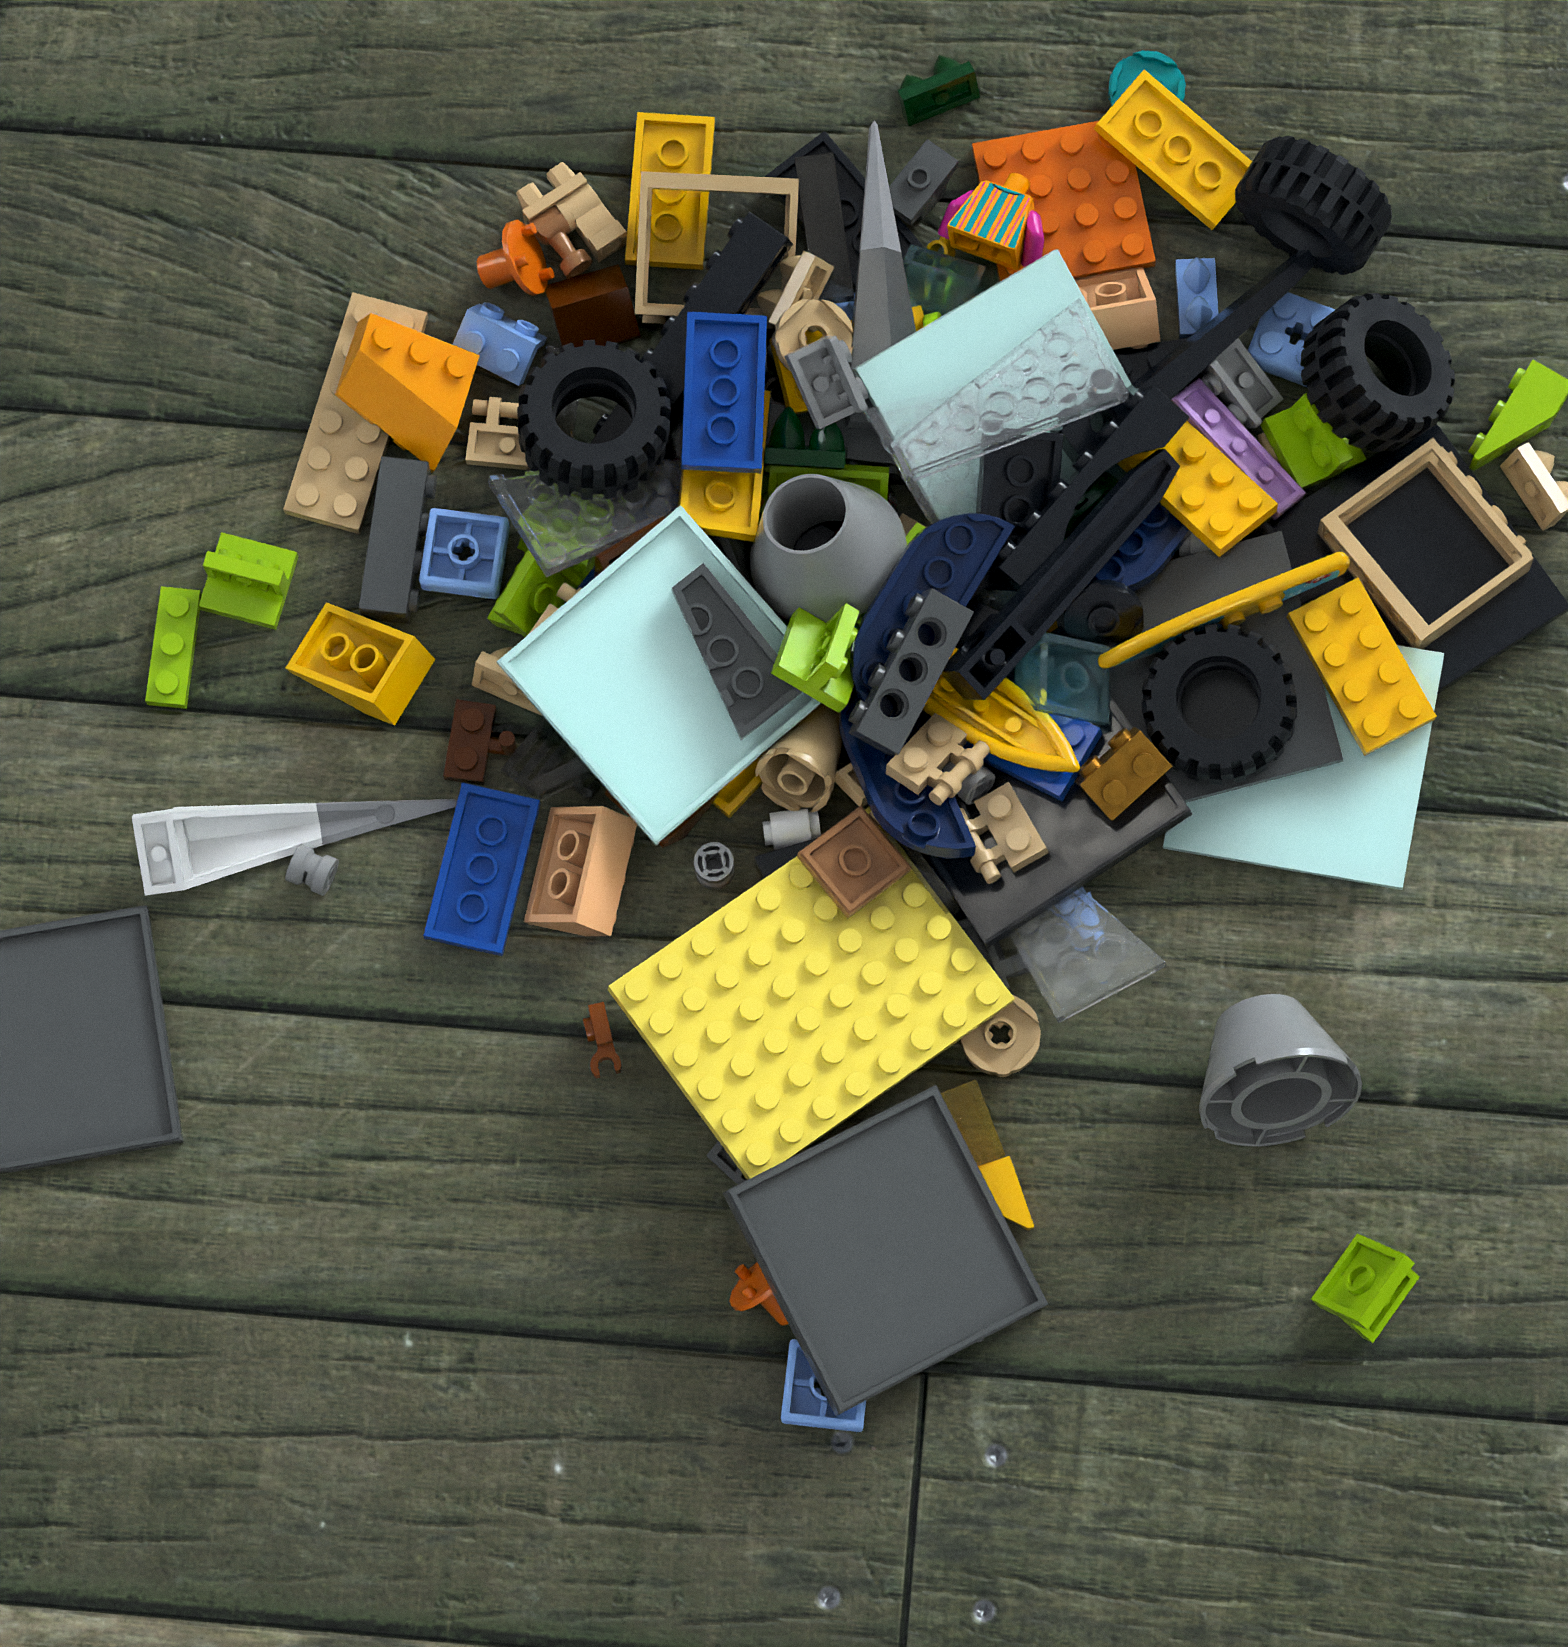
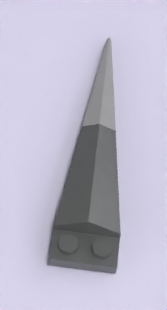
M875 120L869 128L863 216L852 316L853 350L851 354L852 362L849 365L855 378L857 376L853 371L854 368L916 332L878 125ZM869 397L865 400L868 407L867 410L861 413L855 412L845 417L846 428L886 429Z

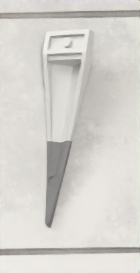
M433 799L189 806L133 814L132 823L144 893L147 896L186 890L293 855L300 844L313 849L386 826L456 807L457 800Z

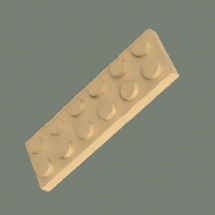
M352 292L283 511L290 516L361 534L378 480L381 456L385 457L391 437L377 425L370 424L335 396L339 379L357 323L368 314L373 313L421 333H424L429 317L427 312Z

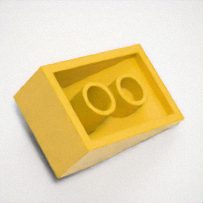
M326 602L287 664L286 669L357 710L395 726L436 659L415 636Z

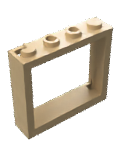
M641 171L635 315H643L642 323L665 324L666 316L674 315L677 317L685 306L647 303L652 189L786 195L784 235L793 243V246L784 257L786 259L795 256L799 179ZM782 275L781 289L784 290L787 282ZM749 308L745 314L766 316L761 308ZM767 318V329H775L776 326L768 322L769 319Z
M1434 438L1320 520L1317 532L1334 553L1343 552L1349 557L1350 565L1348 571L1355 579L1359 577L1372 600L1410 646L1417 649H1424L1529 572L1534 560L1532 552L1525 545L1526 540L1520 535L1517 537L1507 526L1508 522L1503 512L1497 506H1490L1482 496V489L1478 482L1470 475L1465 476L1456 466L1457 460L1451 451L1448 453ZM1427 467L1510 565L1430 625L1424 621L1346 527Z

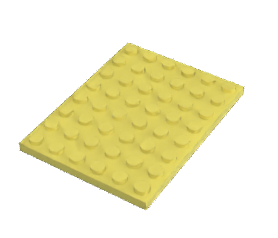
M870 806L865 809L868 814L871 812ZM881 825L878 827L912 869L847 919L796 856L608 986L607 990L747 1180L798 1155L1012 1004L1015 1000L898 842Z

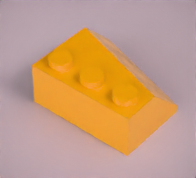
M370 313L357 323L335 396L370 424L377 425L394 439L393 442L401 449H407L420 461L429 462L431 473H433L458 427L480 355Z

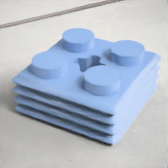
M1287 292L1260 317L1248 352L1263 371L1307 387V385L1302 383L1301 371L1304 367L1300 366L1304 341L1313 327L1335 311V309ZM1293 332L1300 334L1302 339L1296 345L1289 343V335H1292Z
M432 508L429 513L419 576L421 588L426 591L497 599L500 595L510 531L508 518ZM463 547H470L473 556L468 557L466 561L459 560V556L455 553H462Z
M797 1339L790 1340L781 1411L782 1423L861 1432L864 1425L866 1401L835 1416L826 1396L821 1395V1389L814 1388L815 1382L818 1381Z

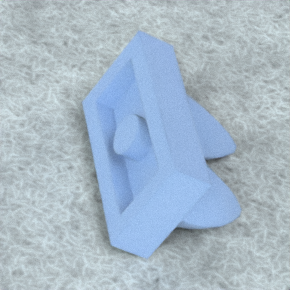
M1196 257L1194 259H1178L1175 261L1179 339L1191 337L1218 315L1215 258L1200 259Z

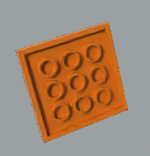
M1099 121L972 143V152L979 184L987 180L1003 186L1011 173L1021 174L1029 180L1030 187L1026 194L1033 198L1035 211L1041 216L1044 233L1042 257L1058 249L1074 279L1142 266L1143 268L1155 266L1156 259L1136 165L1093 129ZM995 263L999 282L1017 272V270Z

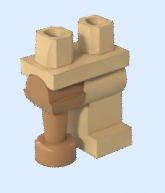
M561 162L546 174L548 181L554 188L552 191L543 196L534 183H529L518 190L516 195L522 209L524 223L526 225L534 223L537 231L534 234L536 239L541 244L551 245L563 259L560 263V269L567 279H570L588 269L593 260L584 249L576 250L567 236L569 233L576 230L596 260L600 262L626 245L627 231L610 214L598 195L587 183L582 173L579 172L575 175L565 163Z

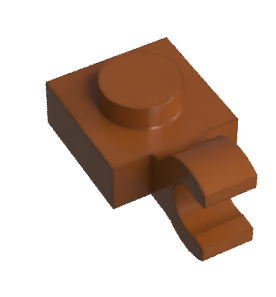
M600 1002L588 1005L590 1017L583 1018L588 1042L596 1041L598 1047L590 1062L592 1074L596 1079L600 1078L599 1064L604 1060L613 1062L616 1074L621 1073L622 1064L614 1048L605 1004Z

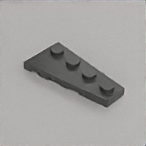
M704 563L672 587L671 591L740 740H743L800 695L802 691L771 674L777 653Z

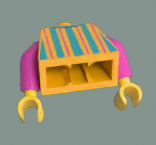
M1011 173L1003 186L986 180L980 182L975 190H970L951 201L947 206L938 230L939 240H933L927 246L928 256L935 258L939 248L943 246L944 254L941 257L940 263L947 265L954 260L956 248L1017 271L1021 265L1026 267L1041 258L1044 247V233L1041 216L1035 211L1033 198L1026 194L1030 187L1029 180L1021 174Z

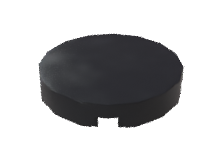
M1111 579L1093 580L1064 611V625L1071 644L1082 653L1098 658L1101 654L1142 633L1144 628L1143 606L1137 594L1125 584Z

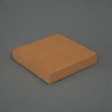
M862 806L858 807L797 854V858L847 919L908 874L912 869Z

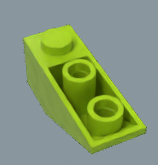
M1535 360L1531 361L1526 371L1519 367L1508 385V388L1513 393L1506 403L1502 400L1498 401L1488 418L1494 424L1487 435L1481 432L1478 434L1468 453L1474 455L1469 468L1475 471L1549 428L1568 397V379Z

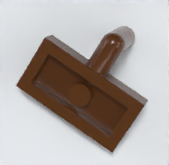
M456 699L443 773L444 780L484 785L489 753L512 756L517 752V744L512 732L503 731L499 738L492 737L497 711L496 705Z

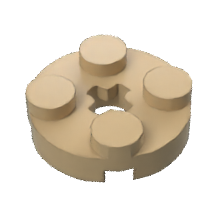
M815 299L800 300L790 306L778 319L775 332L772 335V345L776 349V354L781 363L790 372L791 370L784 356L807 345L805 342L807 340L806 330L811 333L817 330L820 331L823 335L821 338L837 336L839 341L843 340L846 343L851 354L853 350V328L849 317L839 306L823 299L821 301Z
M1014 995L1015 1000L1012 1004L960 1040L964 1055L968 1061L986 1074L1006 1077L1012 1073L1019 1072L1032 1062L1038 1052L1041 1030L1037 1015L1028 1003ZM1004 1025L1010 1029L1007 1036L1011 1040L1007 1044L1003 1042L993 1043L991 1041L993 1034L990 1032V1029L993 1026L1001 1029Z

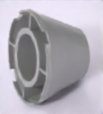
M805 474L793 477L782 483L771 494L765 505L750 553V571L753 584L757 593L776 615L789 622L791 615L800 607L827 623L845 603L859 610L857 620L861 619L860 615L865 613L907 547L904 527L898 514L888 501L869 488L818 474ZM827 521L843 522L837 534L824 545L811 550H792L799 537L812 526Z
M1281 994L1254 996L1229 1007L1216 1022L1199 1104V1114L1203 1127L1205 1129L1210 1128L1214 1131L1216 1139L1229 1144L1270 1146L1288 1143L1305 1138L1304 1130L1322 1122H1325V1126L1329 1127L1346 1115L1358 1101L1362 1090V1081L1357 1066L1298 1000Z

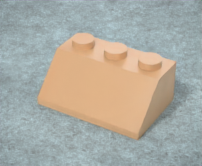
M1143 266L1074 279L1113 350L1127 347L1140 349L1147 347L1150 343L1161 342L1156 298Z
M604 806L551 807L524 922L530 925L582 936H611L617 918V909L626 879L625 875L634 844L637 824L630 817Z

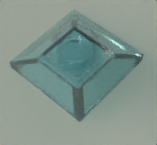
M1045 633L1015 666V683L1025 691L1028 701L1035 711L1106 725L1109 720L1110 668H1101L1097 660L1101 654L1110 650V646Z

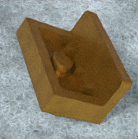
M1136 727L1130 731L1124 728L1112 737L1108 742L1111 748L1100 758L1094 755L1080 767L1078 771L1080 776L1075 780L1076 784L1086 792L1111 821L1172 767L1150 740Z

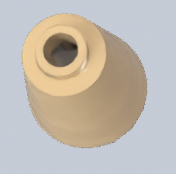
M820 704L760 757L755 769L756 777L759 774L763 782L760 788L777 805L790 811H799L801 807L812 808L811 812L819 811L827 805L833 793L835 775L843 745L839 729L840 713L824 704Z

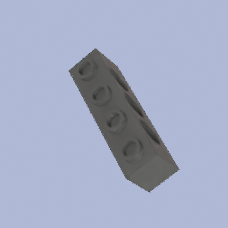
M933 588L923 591L921 595L916 593L905 611V614L910 616L903 630L896 629L887 644L886 650L891 652L884 666L881 664L876 666L868 680L867 685L872 687L865 702L861 699L857 702L849 716L848 721L852 722L853 725L848 733L889 756L899 755L974 611ZM922 624L929 625L934 631L935 638L930 646L924 645L919 640L918 630ZM904 659L911 661L916 669V675L911 682L904 680L899 673V666ZM885 695L893 697L897 703V711L893 717H888L881 711L880 702Z

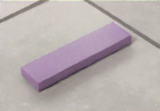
M1200 378L1171 399L1174 404L1189 416L1187 421L1278 503L1277 512L1271 516L1274 520L1299 502L1306 494Z

